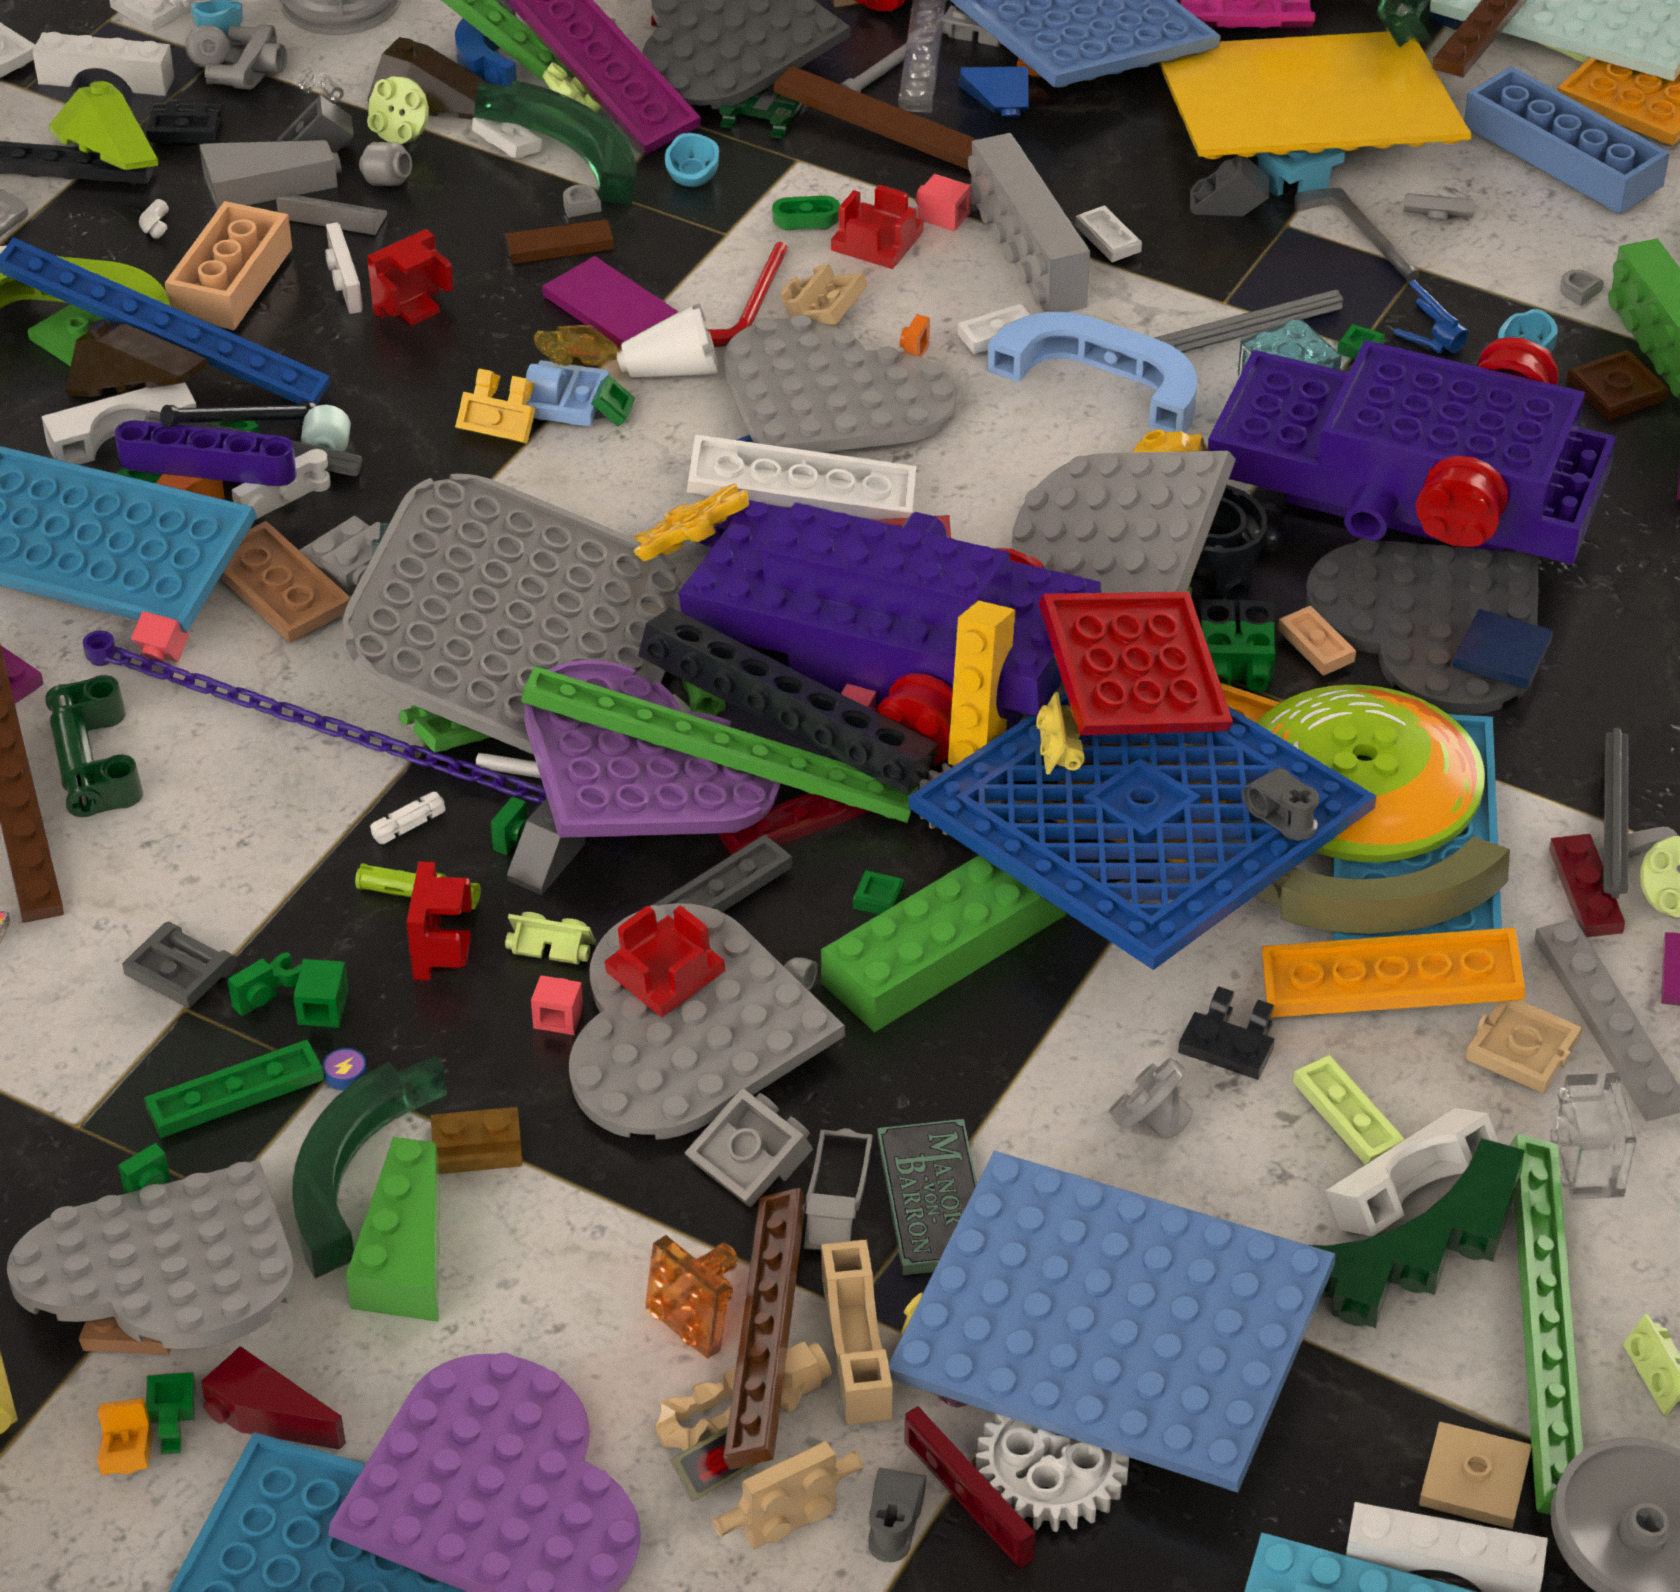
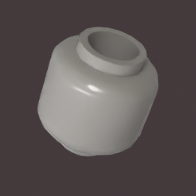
M199 26L191 31L186 39V55L193 64L200 68H205L208 63L222 64L229 52L228 39L224 32L215 26ZM205 40H210L213 43L208 45ZM202 44L206 47V51L203 50ZM214 46L213 52L209 53L210 47Z
M373 142L365 148L359 161V167L366 181L372 186H399L404 183L411 173L412 159L400 143Z

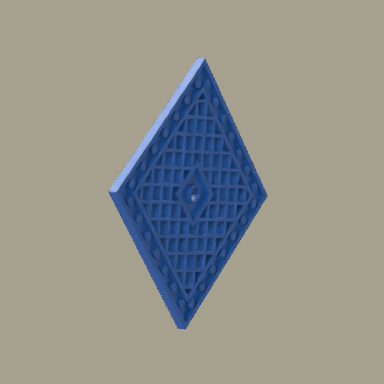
M1064 692L1060 695L1061 705L1070 706L1067 693ZM1228 706L1233 720L1228 731L1080 735L1078 739L1082 741V744H1091V746H1082L1085 757L1084 762H1092V765H1081L1079 769L1073 771L1068 770L1066 767L1055 765L1050 775L1046 774L1045 765H1042L1044 756L1040 754L1041 736L1040 729L1036 727L1037 716L1030 715L909 796V809L1152 970H1155L1375 808L1376 795ZM1098 744H1120V746H1098ZM1127 744H1148L1149 746H1127ZM1156 744H1177V746H1156ZM1185 744H1206V746H1185ZM1099 762H1121V765H1100ZM1157 762H1179V765H1157ZM1186 762H1207L1208 765H1186ZM1215 762H1236V765H1215ZM1281 767L1305 785L1314 788L1319 794V803L1314 809V818L1318 823L1317 833L1312 838L1298 841L1285 837L1279 830L1268 823H1250V820L1262 819L1251 814L1245 806L1242 791L1248 785L1246 781H1254L1273 769ZM1013 781H1036V784H1013ZM1042 781H1065V784H1043ZM1072 781H1094V784H1072ZM1188 781H1209V784H1188ZM1217 781H1238V784H1217ZM1200 800H1211V804H1200ZM1219 800H1240V804H1219ZM985 801H1008V804H985ZM1014 801H1037V804H1014ZM1043 801H1066V804H1043ZM1073 801H1084V804H1073ZM1015 820H1037L1038 823H1015ZM1044 820H1067V823H1044ZM1074 820H1096V823H1074ZM1191 820H1213V823H1191ZM1221 820H1242V823H1221ZM1068 839V843H1045V840ZM1075 839H1097V843H1075ZM1104 839H1126L1127 843H1104ZM1163 839H1185V843H1164ZM1193 839H1214L1215 843H1193ZM1222 839H1244V843H1223ZM1076 859H1098V863H1076ZM1105 859H1128V863H1106ZM1135 859H1157V863H1135ZM1165 859H1187V863H1165ZM1195 859H1216L1217 863H1195ZM1107 879H1129V883H1107ZM1137 879H1159V883H1137ZM1166 879H1188L1189 883H1167ZM1138 900H1160L1161 904H1138Z

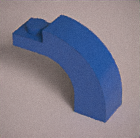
M462 18L455 30L457 63L508 95L518 91L516 63L496 53L495 51L500 47Z

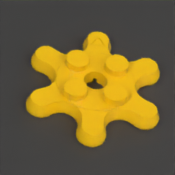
M736 483L719 489L704 500L692 505L685 503L673 508L664 515V520L655 527L632 537L642 543L633 550L635 555L645 562L658 556L660 553L668 555L675 552L684 545L683 542L686 540L699 542L712 536L716 532L715 526L724 522L727 516L737 513L749 505L747 491L738 492V486Z

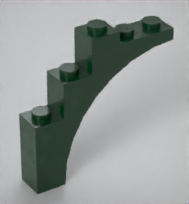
M1481 1138L1469 1166L1451 1190L1425 1213L1394 1230L1365 1240L1328 1246L1309 1245L1335 1253V1265L1321 1298L1328 1297L1333 1299L1332 1316L1339 1317L1349 1325H1366L1376 1328L1391 1282L1399 1284L1409 1292H1426L1435 1295L1449 1250L1457 1251L1468 1259H1484L1494 1262L1522 1173L1525 1150Z

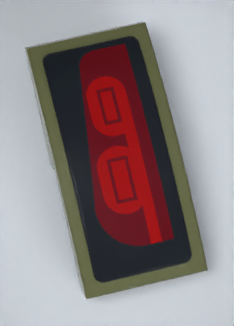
M728 1426L670 1459L692 1502L757 1465L753 1464L729 1469L723 1459Z

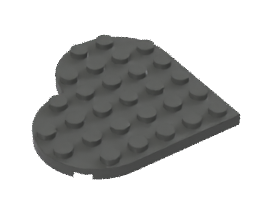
M651 0L653 16L660 28L656 29L647 40L642 54L691 107L692 105H711L713 110L720 109L722 105L733 106L751 98L774 84L790 66L802 67L850 38L851 32L849 25L815 0Z
M1361 539L1355 543L1330 551L1318 560L1310 571L1306 586V607L1311 605L1355 650L1379 654L1381 670L1392 687L1397 685L1406 693L1435 705L1447 714L1477 715L1502 709L1504 702L1515 696L1520 698L1527 691V689L1454 668L1453 661L1478 609L1537 626V555L1483 548L1475 549Z

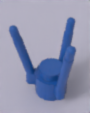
M1411 280L1410 286L1422 298L1417 299L1416 304L1436 321L1431 331L1434 340L1400 329H1395L1393 334L1405 340L1429 347L1438 354H1441L1444 349L1453 354L1457 353L1467 342L1469 330L1459 324L1458 319L1450 315L1415 280Z

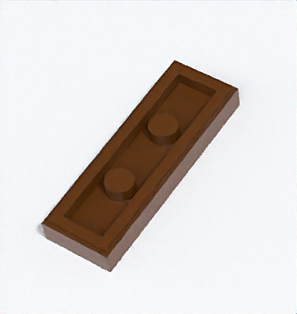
M607 219L505 234L506 245L512 264L614 249V239Z

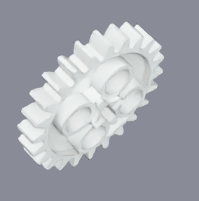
M995 1413V1424L986 1422L984 1424V1437H978L976 1469L1023 1519L1027 1516L1033 1518V1529L1038 1530L1043 1520L1050 1521L1053 1532H1057L1060 1521L1066 1520L1074 1530L1077 1529L1079 1516H1083L1090 1523H1094L1096 1508L1108 1513L1110 1512L1111 1499L1120 1500L1122 1485L1127 1484L1129 1457L1063 1435H1056L1057 1433Z

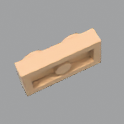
M1311 605L1279 619L1278 631L1323 676L1355 662L1356 650Z

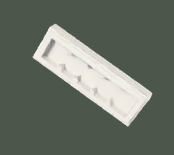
M338 222L326 224L329 249L325 250L328 269L332 270L335 290H342L349 314L360 313L363 309L360 282L341 226Z

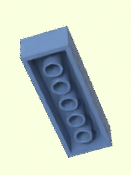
M1513 66L1508 67L1467 93L1464 122L1468 129L1527 161L1532 166L1550 174L1557 180L1573 187L1582 194L1596 200L1612 211L1622 214L1664 186L1670 154L1668 151Z

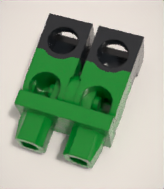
M1199 599L1198 619L1220 683L1231 686V681H1246V687L1251 691H1266L1268 682L1272 681L1275 660L1274 601L1239 600L1236 627L1234 600ZM1212 611H1222L1227 614V619L1224 621H1213L1207 614ZM1257 611L1264 613L1266 620L1253 622L1246 615Z

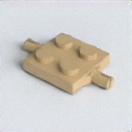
M824 1441L743 1480V1495L737 1508L717 1518H713V1526L720 1537H724V1535L744 1526V1536L753 1550L766 1543H776L785 1538L789 1532L805 1524L819 1522L826 1518L830 1512L836 1510L837 1484L840 1482V1479L864 1469L863 1461L856 1450L836 1460L835 1452L828 1442Z

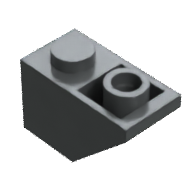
M1237 155L1232 160L1224 161L1217 171L1206 179L1198 180L1190 190V211L1194 215L1244 216L1269 198V177L1248 157Z

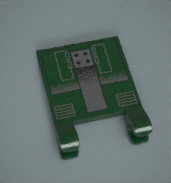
M774 84L741 103L733 106L722 105L720 107V114L723 117L720 127L733 129L738 115L744 114L770 120V124L773 125L770 137L783 139L789 123L803 104L775 93Z

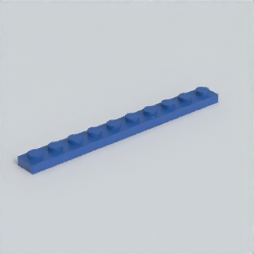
M12 238L0 255L1 274L110 322L128 324L206 358L208 365L299 405L303 401H313L317 405L330 386L329 375L16 238Z

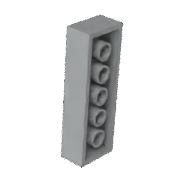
M1011 133L972 141V156L968 157V167L971 173V184H969L971 185V204H976L982 221L990 226L995 241L998 244L1001 243L1005 249L1009 263H1014L1022 283H1027L1032 291L1035 303L1040 304L1045 312H1070L1087 308L1090 250Z

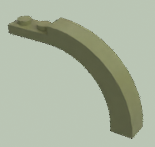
M1472 836L1457 852L1435 865L1410 874L1380 879L1336 878L1314 874L1294 867L1254 897L1281 907L1282 920L1301 926L1326 931L1359 934L1408 931L1453 919L1469 912L1495 895L1508 882L1510 849Z

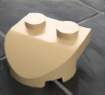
M824 264L813 268V276L803 281L796 276L783 287L781 298L790 318L795 315H805L811 320L828 325H836L842 320V316L851 305L857 302L859 295L868 286V283L863 273L834 276L830 264Z

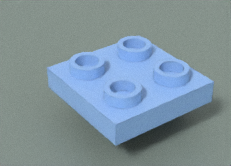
M542 360L538 364H530L526 379L535 384L532 395L526 405L536 409L535 419L591 427L598 411L591 402L600 382L608 375L610 376L609 370Z

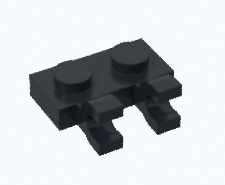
M1218 986L1211 1000L1208 1014L1204 1015L1194 1012L1179 1041L1178 1053L1259 1080L1274 1049L1275 1038L1267 1036L1272 1027L1273 1021L1269 1020L1274 1010V1005L1257 1000L1247 1029L1228 1023L1233 1012V1007L1229 1005L1234 997V991Z

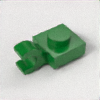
M286 952L278 955L270 964L262 958L228 978L232 1007L241 1016H244L276 997V987L296 986L301 964L291 970H287L292 967L291 955Z
M194 1372L147 1375L146 1407L150 1423H158V1437L162 1439V1454L181 1453V1421L195 1420L196 1382Z

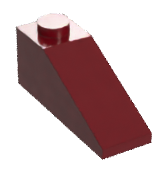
M241 1346L201 1381L205 1400L204 1408L208 1415L217 1423L223 1424L225 1422L240 1433L252 1435L253 1432L276 1439L339 1450L346 1444L343 1421L340 1414Z

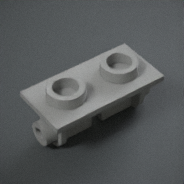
M951 5L942 18L941 22H945L943 33L949 34V38L972 41L974 31L979 32L978 43L994 45L996 47L1003 45L957 5Z

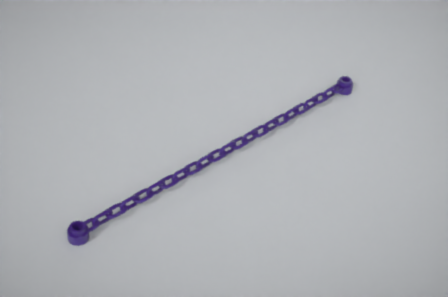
M93 631L83 639L85 657L93 665L104 666L109 663L120 666L125 665L148 676L162 680L167 679L188 689L203 694H211L245 708H254L288 722H297L333 737H342L366 748L387 752L421 766H431L454 777L471 782L476 781L481 785L512 796H521L524 799L542 804L547 798L544 788L509 775H500L476 764L455 760L449 756L434 753L432 750L421 746L409 745L406 742L375 731H366L330 716H321L287 702H277L272 698L241 687L234 688L199 673H190L187 670L156 659H147L144 656L115 646L112 634L107 631ZM115 653L120 654V660L113 658ZM131 659H135L141 661L142 664L139 666L131 663L130 661ZM152 665L162 667L163 674L152 671ZM177 673L185 676V678L182 680L173 677V675ZM195 679L206 682V688L195 685ZM217 687L228 690L227 694L216 691ZM238 693L250 696L249 702L238 699ZM262 701L265 703H269L272 706L271 708H267L259 704ZM282 707L292 710L293 717L282 714ZM304 716H308L316 720L314 723L303 720ZM326 722L338 725L337 731L325 728ZM349 730L359 733L360 735L359 737H355L347 733ZM370 736L381 739L382 746L370 743ZM396 745L405 749L403 752L392 749V747ZM415 751L426 754V761L414 757ZM439 759L450 764L446 767L437 764V761ZM460 766L472 769L471 775L459 772ZM483 774L495 778L494 781L482 779ZM505 781L517 784V791L504 787ZM530 789L541 794L537 797L527 792ZM613 836V837L622 838V837H625V836Z

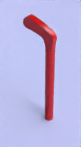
M784 242L775 243L737 324L729 329H708L714 347L727 346L737 333L752 326L788 250Z

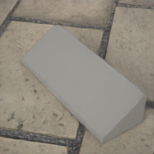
M292 194L280 196L276 200L278 212L288 214L290 221L325 227L326 224L338 222L342 230L371 235L377 233L387 216V211Z

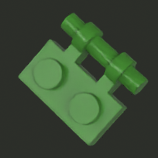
M411 705V708L399 712V719L402 725L406 726L414 723L413 732L434 753L490 738V736L415 705Z

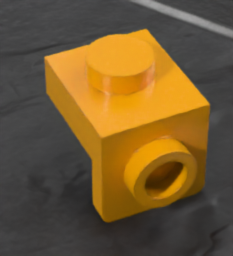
M138 1398L100 1404L98 1417L103 1433L97 1462L101 1475L114 1473L131 1474L138 1470L148 1469L154 1435L145 1400Z

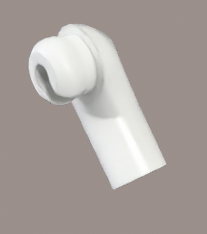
M156 199L139 218V225L144 233L151 234L154 239H159L167 230V224L162 222L161 219L168 213L169 207L163 200Z

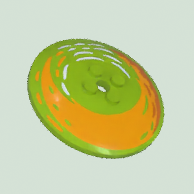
M1369 685L1328 686L1290 697L1274 706L1257 721L1258 725L1376 795L1375 808L1315 853L1356 862H1390L1420 856L1440 848L1458 836L1470 824L1481 804L1485 773L1480 752L1466 730L1451 716L1435 705L1413 695L1389 688ZM1365 755L1373 760L1362 761L1357 759V756Z

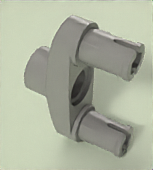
M260 24L257 27L231 25L228 31L230 45L246 46L239 61L235 62L234 65L208 63L205 67V78H207V84L210 85L222 84L233 86L235 89L251 90L267 73H283L287 64V51L283 44H277V34L274 25Z

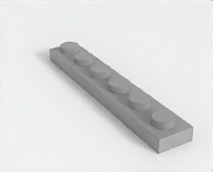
M1572 919L1537 928L1535 935L1536 943L1646 1122L1680 1113L1679 1084L1576 920Z

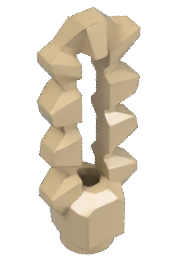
M805 1341L787 1349L780 1405L787 1412L795 1410L802 1396L819 1389L822 1386V1380L830 1377L832 1374L828 1359L818 1343L807 1346ZM732 1367L723 1373V1383H700L693 1386L692 1397L674 1396L660 1402L661 1414L655 1429L656 1436L663 1447H680L685 1451L705 1440L709 1433L714 1434L728 1426L730 1407L724 1413L714 1418L700 1420L692 1428H683L678 1421L682 1422L688 1419L696 1411H706L720 1404L724 1398H732L736 1367Z

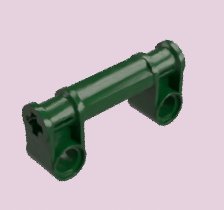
M98 675L91 679L70 684H59L52 687L45 696V702L48 709L52 712L50 727L55 744L61 783L68 792L66 797L68 812L77 817H88L108 810L128 808L138 803L143 796V789L134 759L129 755L119 754L94 761L88 735L89 730L118 725L125 718L126 711L118 681L109 675ZM61 695L65 698V706H62ZM83 795L86 796V801H87V805H86V806L83 805V801H82V796H83Z

